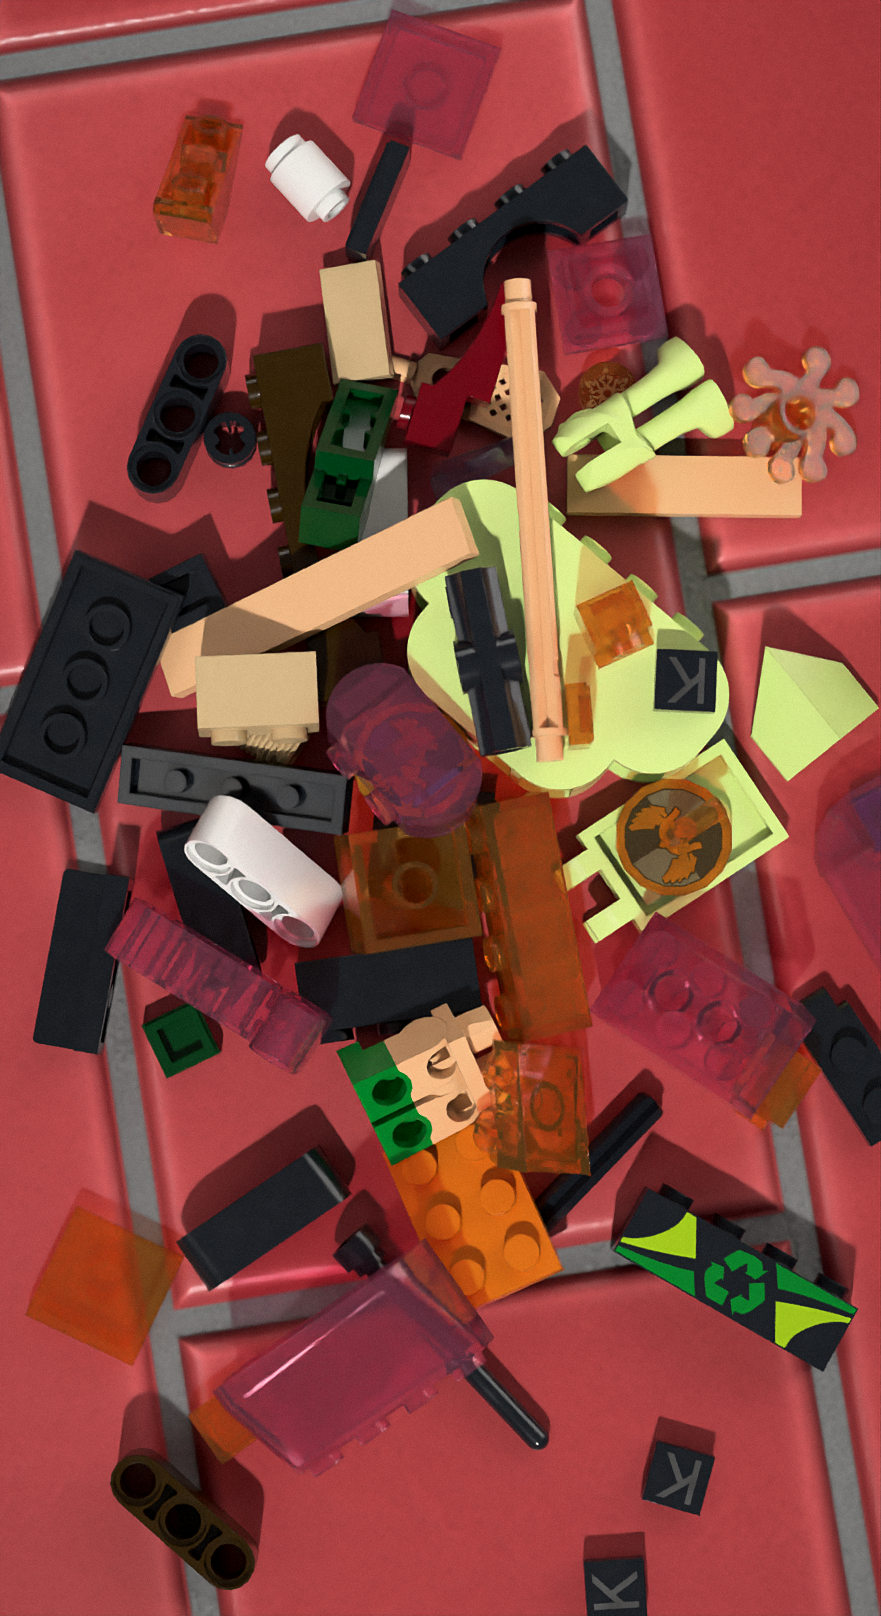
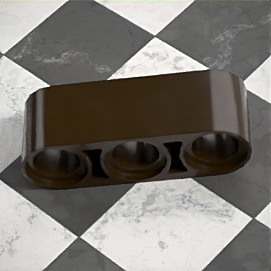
M138 1448L131 1450L121 1458L111 1474L110 1486L114 1497L125 1509L211 1585L222 1590H233L242 1587L249 1581L257 1565L259 1553L256 1541L250 1533L161 1454L152 1449ZM140 1463L150 1467L156 1479L155 1488L147 1493H136L131 1490L124 1478L125 1469L129 1465ZM183 1503L195 1507L201 1518L200 1528L190 1533L176 1530L169 1519V1512L173 1506ZM234 1544L245 1553L246 1566L238 1572H225L215 1563L214 1550L220 1545Z

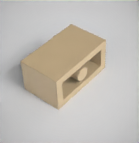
M316 651L195 657L198 732L200 737H211V745L247 744V735L271 734L273 743H300L308 740L307 732H319Z

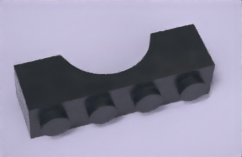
M584 145L574 154L569 149H565L555 155L542 167L543 177L528 188H525L520 183L509 189L495 202L494 206L497 208V211L480 223L476 218L466 221L448 237L451 245L433 258L429 253L422 254L401 272L404 280L398 283L399 298L440 351L487 318L488 303L483 286L484 276L493 258L505 246L523 237L548 235L563 239L580 249L626 214L629 199L587 145Z

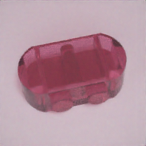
M375 663L359 667L344 676L332 691L326 710L327 739L332 746L326 753L335 767L348 780L354 775L359 778L370 792L364 797L366 803L386 826L394 821L407 835L419 838H434L449 834L463 825L473 813L479 799L482 782V763L478 756L404 668L393 664Z

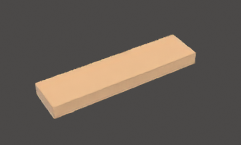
M571 454L567 456L566 515L800 518L802 515V457L656 455L654 459L637 466L618 480L598 489L585 492L575 475L582 467L599 455Z

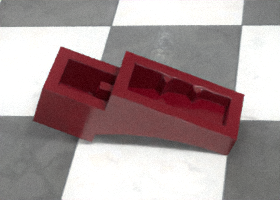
M501 282L485 324L458 363L435 385L422 382L417 396L406 393L396 425L397 428L407 430L403 442L404 445L448 458L465 402L485 409L489 406L507 349L504 315L501 314V305L505 304L503 282Z

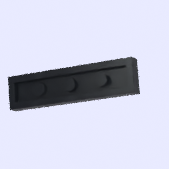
M130 742L122 745L117 803L202 815L207 804L214 796L225 795L242 801L270 825L343 835L349 832L354 773Z

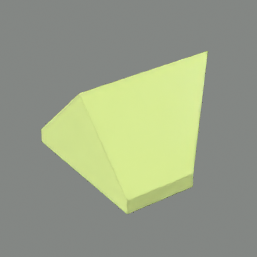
M765 646L750 737L786 782H788L879 709V707L842 662Z

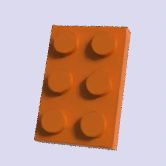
M497 1114L485 1120H482L479 1115L473 1123L393 1166L386 1153H382L453 1318L462 1317L565 1270Z

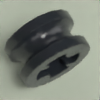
M225 412L218 414L209 421L204 430L203 441L208 456L215 464L223 468L235 469L244 466L252 460L257 450V438L254 427L246 417L239 413ZM232 426L242 429L240 439L244 448L239 453L234 454L232 448L229 449V455L218 451L221 442L217 433L221 429L227 427L229 433L232 432Z

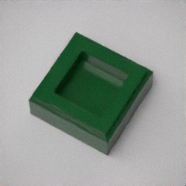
M196 999L141 1025L167 1079L221 1053Z

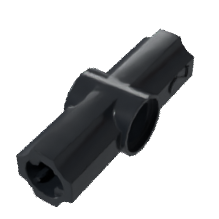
M496 566L479 567L445 576V591L457 638L456 641H453L456 664L463 695L468 694L480 757L496 756L530 748L532 746L531 732L519 685L523 683L521 663L513 629L508 630Z

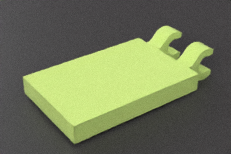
M725 739L695 757L680 772L661 779L686 781L705 789L722 806L731 828V851L722 872L706 888L686 896H661L641 887L624 870L615 848L616 823L624 804L579 833L576 839L584 849V852L550 874L562 895L596 872L600 873L617 901L582 924L595 944L629 921L633 923L639 934L642 935L789 837Z

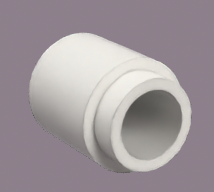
M299 134L293 135L281 143L268 157L265 167L272 174L270 181L307 222H313L318 218H321L323 222H328L348 204L350 198L345 193L350 187V181L313 141L305 142Z

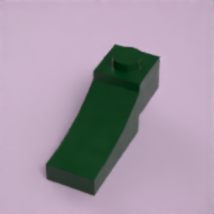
M341 379L316 448L314 471L301 505L298 542L342 551L361 541L369 518L371 500L381 459L397 408L398 390Z

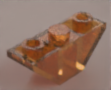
M186 115L153 203V216L159 234L213 244L218 243L228 214L243 125L226 122L224 119L214 115H202L199 117Z

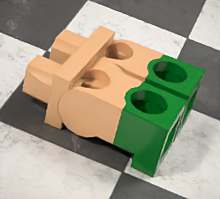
M447 1003L431 1010L433 1017H423L414 1020L406 1025L399 1034L362 1050L357 1041L336 1051L392 1166L473 1123L479 1115L482 1120L498 1114L499 1111L492 1097L520 1083L517 1072L504 1047H500L476 1060L473 1054L502 1041L498 1029L485 1005L454 1017Z

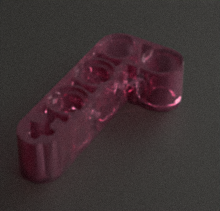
M138 897L134 898L104 948L107 953L248 1040L251 1050L291 1074H297L304 1070L334 1021V1018L320 1007L166 912Z

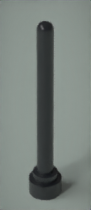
M367 1223L360 1226L336 1249L332 1257L348 1273L354 1270L360 1277L366 1274L531 1449H544L549 1443V1434L545 1428L383 1258L386 1252L379 1245L382 1239Z

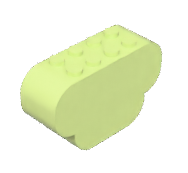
M488 479L472 480L457 485L446 492L435 503L437 504L450 497L461 501L479 556L411 588L414 599L422 612L412 626L407 645L409 677L416 695L425 706H430L450 716L466 734L468 743L477 751H479L469 698L468 694L463 695L456 664L453 641H456L457 638L445 591V576L479 567L496 566L508 630L513 629L521 663L523 683L519 685L523 704L526 707L530 730L533 729L516 488L500 481ZM548 502L559 656L558 668L561 684L563 727L567 731V736L562 737L564 760L558 762H536L535 739H531L532 746L530 748L496 756H486V758L524 790L540 797L552 799L568 798L586 791L607 770L623 779L638 783H654L670 777L684 769L697 756L724 721L729 704V686L723 667L717 661L716 708L714 714L653 711L656 650L709 651L699 642L704 634L682 614L676 612L670 618L653 602L658 598V595L640 578L630 574L625 580L608 565L612 559L611 555L595 540L585 535L579 541L563 528L562 525L565 523L566 518Z

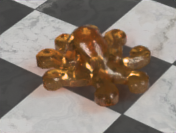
M813 346L803 352L801 360L806 371L799 378L782 370L770 369L762 357H753L744 365V380L754 388L773 389L775 393H765L754 399L747 394L740 393L731 398L728 404L729 415L736 422L746 424L752 421V429L745 434L742 440L743 449L747 456L757 459L766 456L770 450L777 451L766 463V468L771 480L779 485L788 483L795 477L793 460L798 455L803 444L804 451L797 464L799 475L808 483H817L826 477L828 470L822 459L826 447V431L831 434L829 440L831 451L838 457L852 454L857 447V436L853 429L832 408L845 409L855 405L859 400V387L855 380L846 377L837 380L833 389L819 388L823 376L828 373L831 367V358L822 347Z

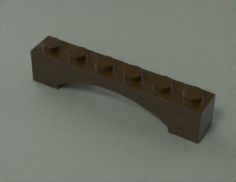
M322 343L254 355L253 360L256 373L245 375L251 410L263 408L267 430L256 432L262 467L274 465L278 486L266 489L273 524L285 523L288 544L277 546L283 579L319 562L314 545L298 542L301 505L307 490L311 449L324 413L330 412L333 403ZM350 617L306 638L309 652L316 651L317 688L320 708L389 695L378 631L366 633Z

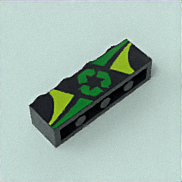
M665 1183L661 1185L657 1193L645 1186L611 1245V1250L823 1372L858 1310L857 1307L845 1301L850 1290L820 1272L817 1274L814 1282H811L792 1271L798 1260L769 1243H766L762 1252L745 1244L741 1239L746 1230L717 1213H714L710 1222L691 1213L689 1209L694 1200Z

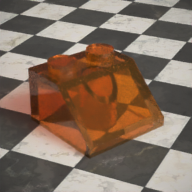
M464 816L333 836L351 954H372L482 935Z

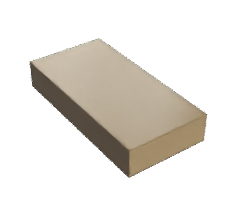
M376 260L320 269L333 384L339 387L341 379L367 383L395 378L380 263Z

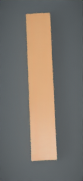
M450 497L171 634L160 660L171 696L184 698L196 692V656L277 653L479 556L461 501Z

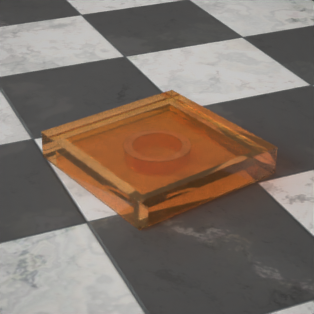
M77 1206L25 1315L133 1366L185 1256L81 1206Z

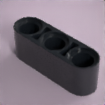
M204 334L192 335L183 340L178 346L129 455L127 463L128 477L138 495L148 502L157 504L168 502L180 492L203 442L204 430L209 421L213 419L228 385L231 371L227 354L221 343L212 336ZM200 354L212 355L219 362L216 371L211 376L199 379L188 374L187 367L192 358ZM175 407H186L195 413L194 422L185 431L173 432L164 427L165 416ZM151 460H164L171 465L170 476L161 485L151 486L141 481V470Z
M199 817L157 830L156 834L198 975L207 995L262 978L263 974L242 904L197 868L184 852V846L200 819Z
M317 1145L176 1241V1243L207 1290L211 1291L345 1200L352 1193L320 1145Z

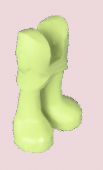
M677 336L666 341L657 349V365L647 375L622 393H614L593 409L588 408L574 413L564 423L559 425L558 432L551 443L562 457L577 452L595 439H597L605 451L587 463L575 475L585 492L606 486L637 466L656 457L655 450L684 433L699 429L709 438H718L734 429L731 411L722 392L712 379H708L692 389L680 401L635 429L633 421L635 416L668 395L691 388L704 377V366L699 357Z

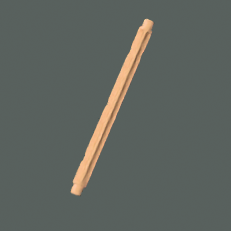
M514 278L504 281L505 304L501 305V314L504 315L507 363L509 367V392L520 528L519 538L526 641L530 674L529 684L533 728L530 730V738L535 739L536 762H558L564 760L562 737L567 736V731L563 727L561 684L558 668L559 656L535 323L537 303L532 301L531 280L527 278Z

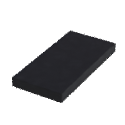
M75 550L1 730L0 773L93 814L98 812L121 757L122 745L126 744L187 596L82 550Z

